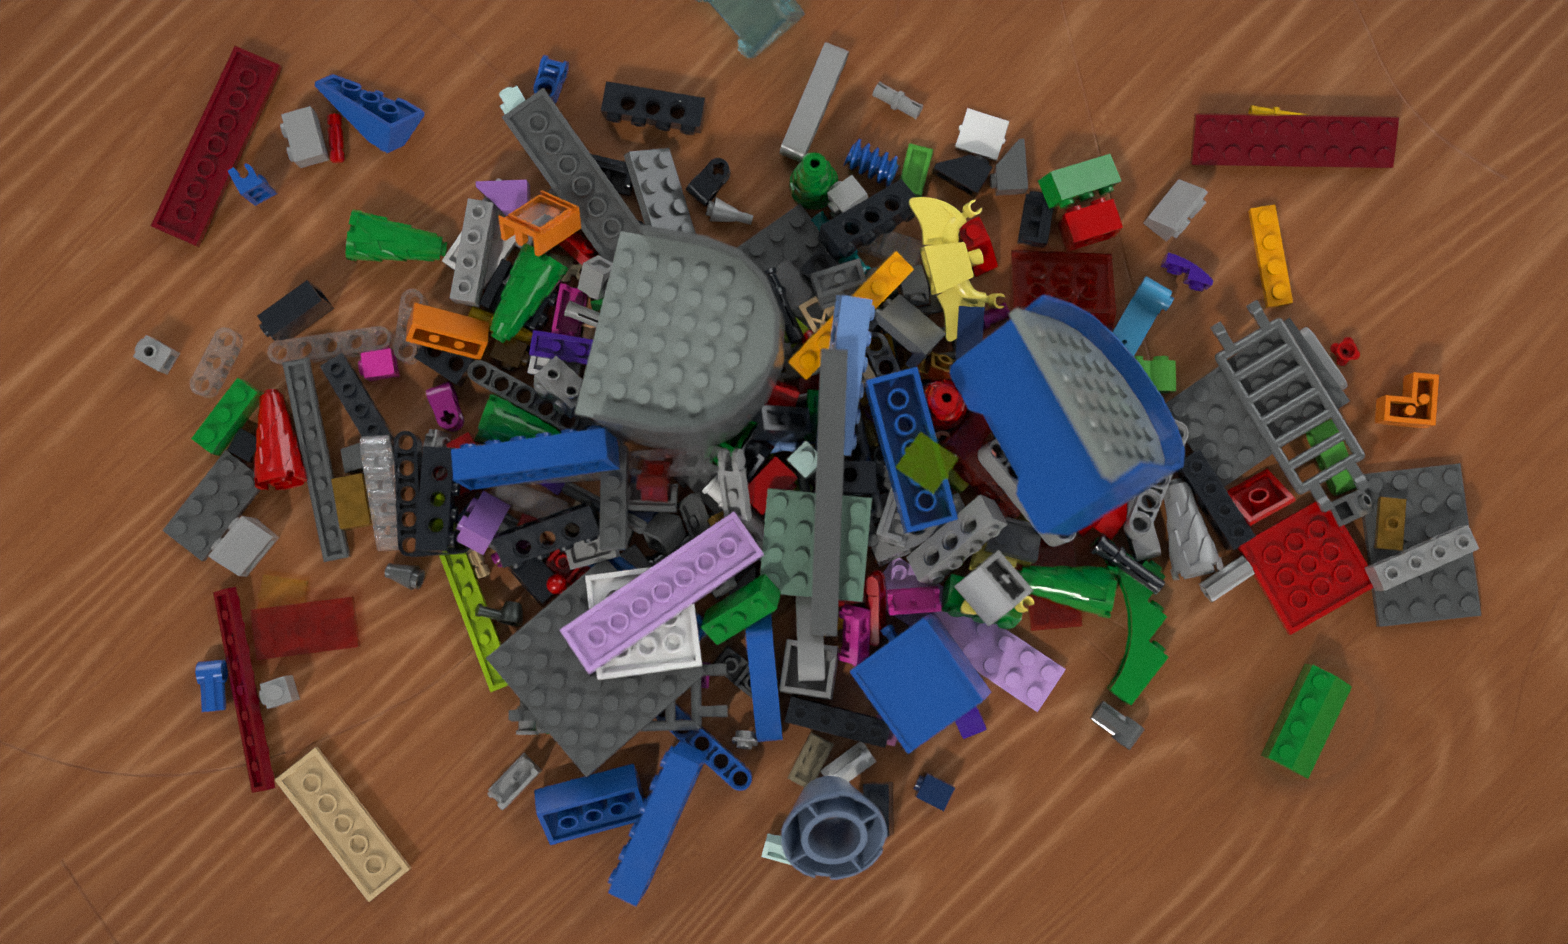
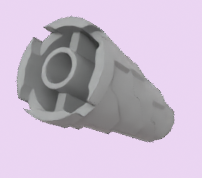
M1182 478L1170 480L1164 495V503L1167 515L1169 556L1172 567L1170 571L1173 581L1180 580L1179 573L1184 579H1189L1215 572L1214 565H1216L1218 570L1224 569L1222 559L1217 553L1204 519L1198 510L1191 487L1188 486L1187 482H1182Z

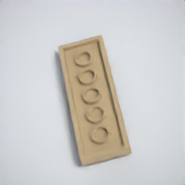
M318 747L314 748L275 779L279 787L368 902L411 869L407 861Z

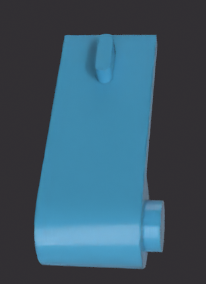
M1147 276L1139 285L1112 332L1133 356L1157 315L1162 309L1167 311L1174 300L1171 297L1172 291Z

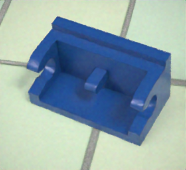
M245 164V169L248 170L246 178H242L234 167L228 170L240 195L255 206L277 194L266 178L260 174L257 176L249 164Z

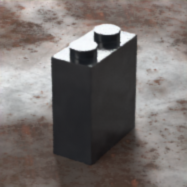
M306 280L257 315V317L261 321L259 327L267 337L271 336L274 341L279 340L286 344L331 312L334 307L320 288Z

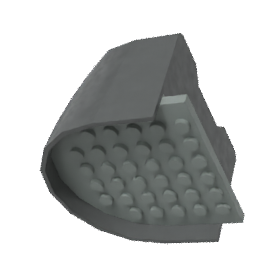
M641 224L640 230L644 235L620 232L575 414L593 418V420L624 442L672 452L706 451L736 437L767 404L783 369L785 321L767 277L740 249L704 235Z

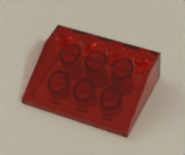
M1011 250L1010 313L1016 308L1024 310L1042 295H1047L1080 307L1095 316L1112 332L1116 317L1112 254Z

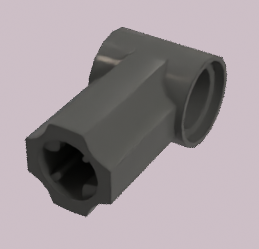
M1104 701L1096 707L1090 717L1094 723L1109 732L1114 740L1128 750H1131L1145 730L1137 722L1128 716H1123Z

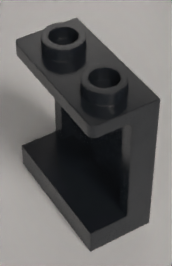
M503 258L501 259L479 303L494 313L498 308L501 294L505 288L502 281L509 276L513 267L511 262ZM556 286L550 296L545 298L536 313L530 316L523 327L531 331H539L540 328L544 329L549 319L547 313L550 307H554L557 304L558 286Z

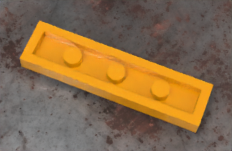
M1274 204L1250 208L1248 213L1266 308L1290 305L1293 303L1276 206Z

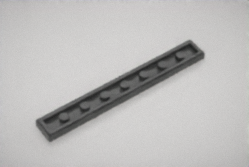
M310 358L282 362L303 465L307 473V484L323 561L327 562L351 557L346 531L339 528L331 479H334Z

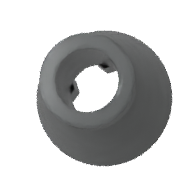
M389 563L385 569V577L410 590L414 588L420 589L425 579V571L420 569L418 565Z

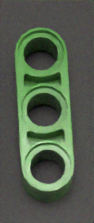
M1328 419L1306 432V437L1310 447H1313L1339 431L1332 419ZM1342 441L1315 458L1320 470L1323 471L1346 458L1349 454ZM1347 470L1325 481L1333 496L1356 488Z

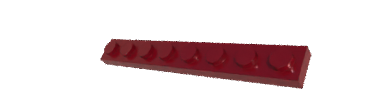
M230 587L213 592L251 792L255 793L275 788L274 773L269 757V747L266 742L265 725L259 706L260 699L257 695L254 680L255 674L251 665L250 648L247 644L245 623L240 608V598L237 588Z

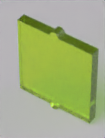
M920 432L911 446L905 448L906 453L895 468L934 494L942 481L949 477L948 473L958 458Z

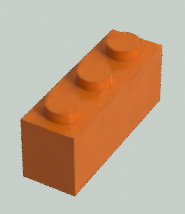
M414 303L408 319L406 341L481 360L488 343L489 322Z

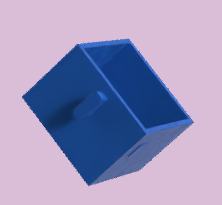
M935 612L924 617L899 636L894 631L895 628L892 624L883 628L881 633L887 637L889 643L850 671L908 754L980 704L992 693Z

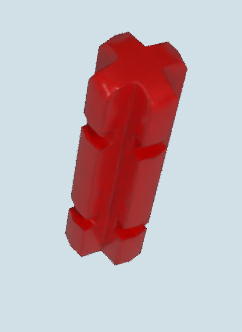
M336 113L328 114L329 148L332 150L329 152L330 160L332 163H342L345 161V155L342 150L344 149L343 129L340 127L342 126V117Z

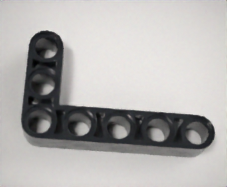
M410 431L399 432L394 438L397 541L401 554L410 557L470 554L474 550L469 547L461 550L458 547V541H456L455 548H451V554L427 553L417 550L414 552L408 551L407 542L412 538L416 540L423 455L422 442L418 435ZM412 437L413 446L405 450L403 448L404 439ZM408 462H412L414 464V471L407 476L404 473V466ZM412 487L415 490V497L411 501H407L405 499V491ZM414 513L416 523L409 527L406 524V517L408 514ZM453 531V532H456V539H457V537H458L460 531Z

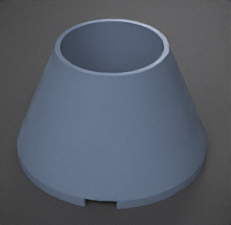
M823 776L809 782L799 795L782 828V849L789 863L807 876L813 878L816 875L830 876V880L844 879L863 872L880 857L883 852L882 847L887 838V827L880 810L848 781L837 776Z

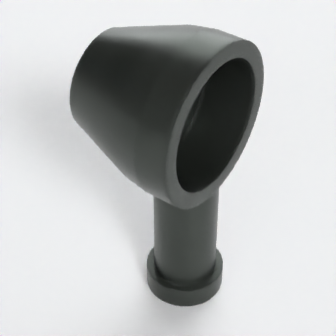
M506 601L501 610L478 604L475 610V616L477 617L483 616L495 619L499 623L510 626H522L523 611L520 603Z

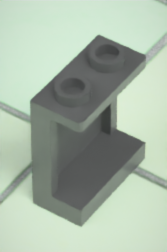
M901 294L893 301L888 298L881 308L875 311L874 318L868 331L872 332L880 325L913 354L905 364L910 369L917 367L946 335L941 328Z

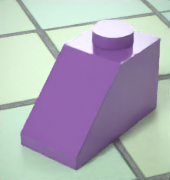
M527 180L476 181L477 189L490 202L494 203L505 216L531 200L530 184Z

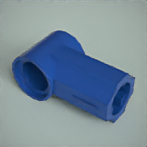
M226 661L198 662L195 674L197 683L201 688L202 712L226 710L225 683L228 679Z

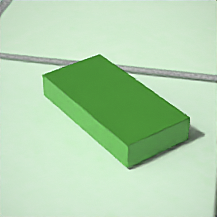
M909 143L900 180L902 179L916 197H922L933 149Z

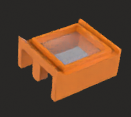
M542 190L538 196L506 217L498 215L502 240L506 241L515 235L517 244L523 246L528 242L529 235L533 237L535 255L541 256L581 229L579 206Z

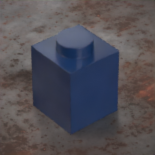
M925 772L923 777L918 776L913 789L916 790L914 794L916 798L944 811L955 787Z

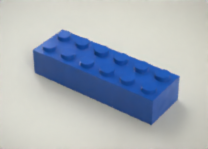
M917 367L866 380L864 387L904 534L958 520Z
M600 425L589 426L586 431L579 432L576 429L562 430L561 434L558 435L539 433L536 434V438L530 439L517 436L510 438L509 442L502 443L500 440H489L485 442V445L481 446L462 444L460 449L451 450L453 481L469 490L620 469L618 440Z
M681 741L675 747L671 746L668 752L666 751L660 763V766L664 768L659 771L658 775H655L649 788L653 793L650 792L648 798H645L639 810V813L643 815H640L637 822H634L628 835L631 838L627 845H624L618 857L620 862L609 877L608 883L611 884L608 891L609 894L634 906H637L648 890L708 756L707 753Z

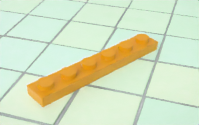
M894 251L850 297L871 299L872 305L876 309L914 268L897 251ZM833 315L787 361L805 380L820 367L821 348L829 349Z

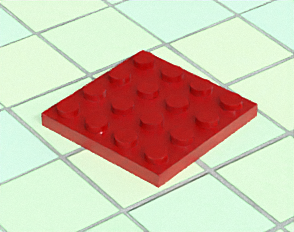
M1316 501L1256 534L1254 538L1238 547L1241 555L1252 566L1255 579L1288 635L1294 634L1373 588L1365 570L1368 564L1345 525L1339 527L1331 510L1325 513L1322 512Z

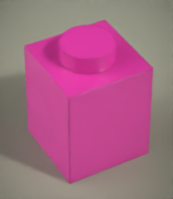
M391 348L361 353V360L358 361L359 372L368 381L400 376L397 355Z

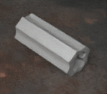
M1240 556L1226 565L1224 569L1217 571L1199 583V586L1205 597L1210 602H1213L1255 573L1250 563L1243 556Z

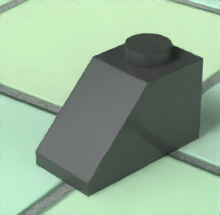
M1019 139L995 166L993 173H990V188H995V196L1025 194L1028 190L1024 139Z

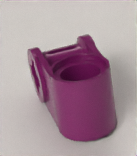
M451 381L426 390L427 399L439 426L450 432L459 431L464 426L465 421L458 402L457 393ZM450 414L455 416L452 419V424L446 422L449 420Z

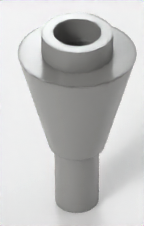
M715 197L714 202L709 201L706 210V216H710L709 222L738 221L751 225L753 215L740 212Z

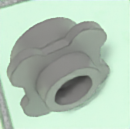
M738 730L735 737H732V743L737 744V748L752 749V746H758L755 732Z

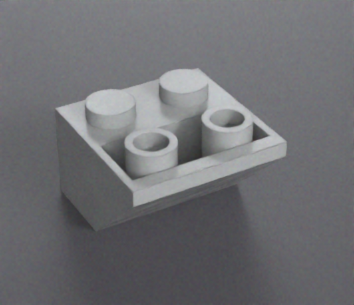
M1178 179L1143 224L1166 242L1172 236L1177 238L1191 222L1187 218L1192 219L1205 205L1206 201L1203 198L1208 191Z
M237 517L229 525L228 529L230 531L224 538L220 537L214 542L211 547L213 551L208 556L238 576L247 577L277 542L279 537L257 518Z
M999 550L992 553L954 586L987 626H990L1009 612L1033 591Z

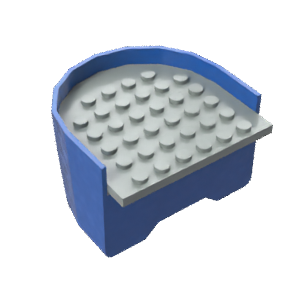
M1042 295L1024 310L1016 308L1009 314L1011 320L954 362L950 368V376L968 409L983 414L1018 477L1016 495L1034 528L1041 534L1072 535L1121 507L1184 466L1185 449L1178 426L1162 395L1141 364L1118 337L1095 316L1072 303Z

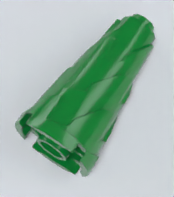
M820 153L806 154L802 158L801 163L793 170L789 179V190L793 200L807 210L816 209L817 211L828 206L827 203H829L827 193L831 186L839 181L837 172Z
M353 209L349 219L350 229L347 231L346 260L382 262V260L407 262V260L433 262L440 260L441 256L445 257L448 242L443 241V237L438 236L437 233L412 228V225L387 220V217L362 212L361 210Z
M527 243L524 244L510 271V278L501 294V301L493 316L490 330L493 331L491 336L502 343L506 339L511 341L530 316L536 313L545 298L552 294L569 269L545 254L541 256L535 255L534 247Z
M490 394L474 442L485 445L486 441L500 440L502 443L509 442L512 437L523 436L526 439L536 438V434L539 433L558 435L561 434V431L533 414L514 406L496 395Z
M1026 565V567L1022 566V570H1017L1033 589L1030 593L1031 595L1047 598L1080 611L1097 614L1099 617H1111L1110 611L1112 612L1117 585V580H1114L1115 575H1118L1117 567H1046Z

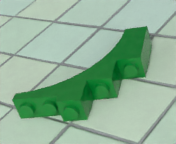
M1099 536L1095 537L1091 541V543L1089 544L1091 548L1096 542V540L1099 538ZM1144 560L1139 563L1161 580H1164L1166 577L1161 573L1163 568L1156 562ZM1118 568V575H1115V578L1123 593L1127 611L1128 634L1120 666L1107 689L1125 704L1131 706L1169 658L1164 653L1166 649L1155 640L1149 641L1168 616L1162 613L1164 608L1154 600H1151V602L1147 601L1153 594L1152 591Z

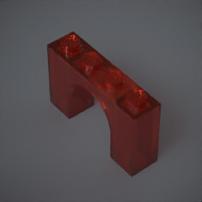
M970 410L939 444L941 457L958 471L960 478L968 482L976 490L978 496L982 495L995 500L1003 516L1014 519L1021 514L1020 510L978 459V450L992 430L983 414Z

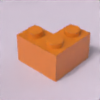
M1417 372L1405 375L1402 397L1385 395L1376 399L1375 424L1424 429L1436 426L1439 375Z

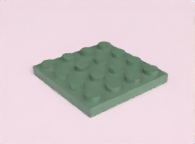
M768 488L762 549L764 556H762L760 576L766 574L779 588L781 594L812 597L816 492ZM842 495L838 600L863 601L872 497Z

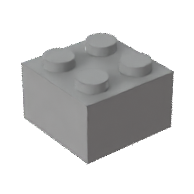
M787 639L779 691L786 694L832 700L838 665L837 656L840 652L838 646L824 645L825 680L799 681L797 640Z

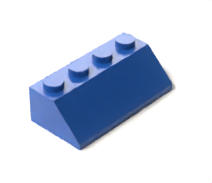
M634 764L534 790L536 814L550 845L637 822L640 815H643L639 813V810L645 798Z

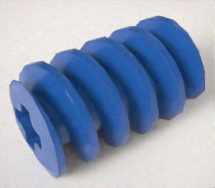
M858 139L852 145L843 166L850 162L851 171L859 166L860 175H863L868 170V179H872L877 174V183L880 184L886 179V187H889L900 165H897V156L889 161V152L886 151L880 157V148L877 147L873 152H870V143L861 148V139Z

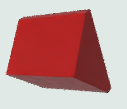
M1268 468L1227 490L1249 526L1295 502V497Z

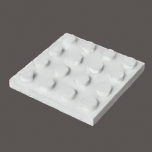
M651 567L585 576L589 610ZM692 604L597 669V680L702 666L695 605Z

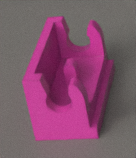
M560 283L551 333L574 337L581 336V325L583 322L569 316H564L570 300L586 307L588 295L580 291L578 287L572 288L567 284Z
M938 586L887 590L888 615L941 612L940 590Z
M845 604L842 606V611H839V617L843 619V646L841 647V653H838L837 659L851 663L853 666H858L869 657L871 610Z

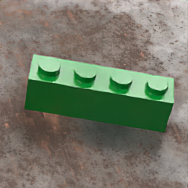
M1304 664L1261 756L1308 779L1352 686L1313 664Z

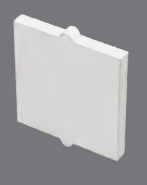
M967 108L963 124L959 126L960 133L955 148L997 161L1001 146L1006 141L1004 136L1009 121Z

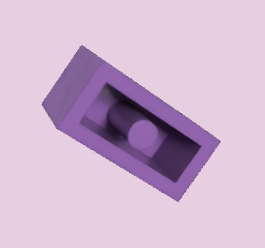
M483 491L480 498H473L466 511L470 513L469 517L463 515L456 528L460 531L456 541L484 555L511 505Z

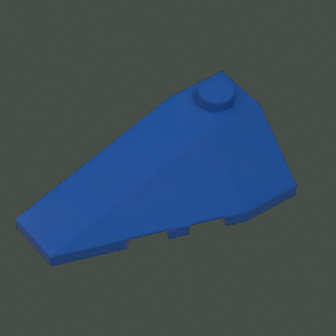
M334 74L315 81V87L362 136L386 153L404 146L424 117V111L406 100L397 98L396 101L383 97L384 92L361 89V84Z

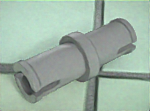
M882 82L876 85L872 93L873 97L891 105V109L895 111L898 109L915 120L923 109L922 104L906 97L903 91L897 92Z

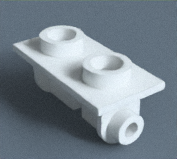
M858 742L824 767L821 773L823 776H837L849 782L874 764L876 760L864 743Z

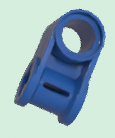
M543 55L533 87L534 93H537L542 88L551 89L552 92L549 96L554 104H556L562 85L567 77L569 62L563 61L562 63L549 59L547 55Z

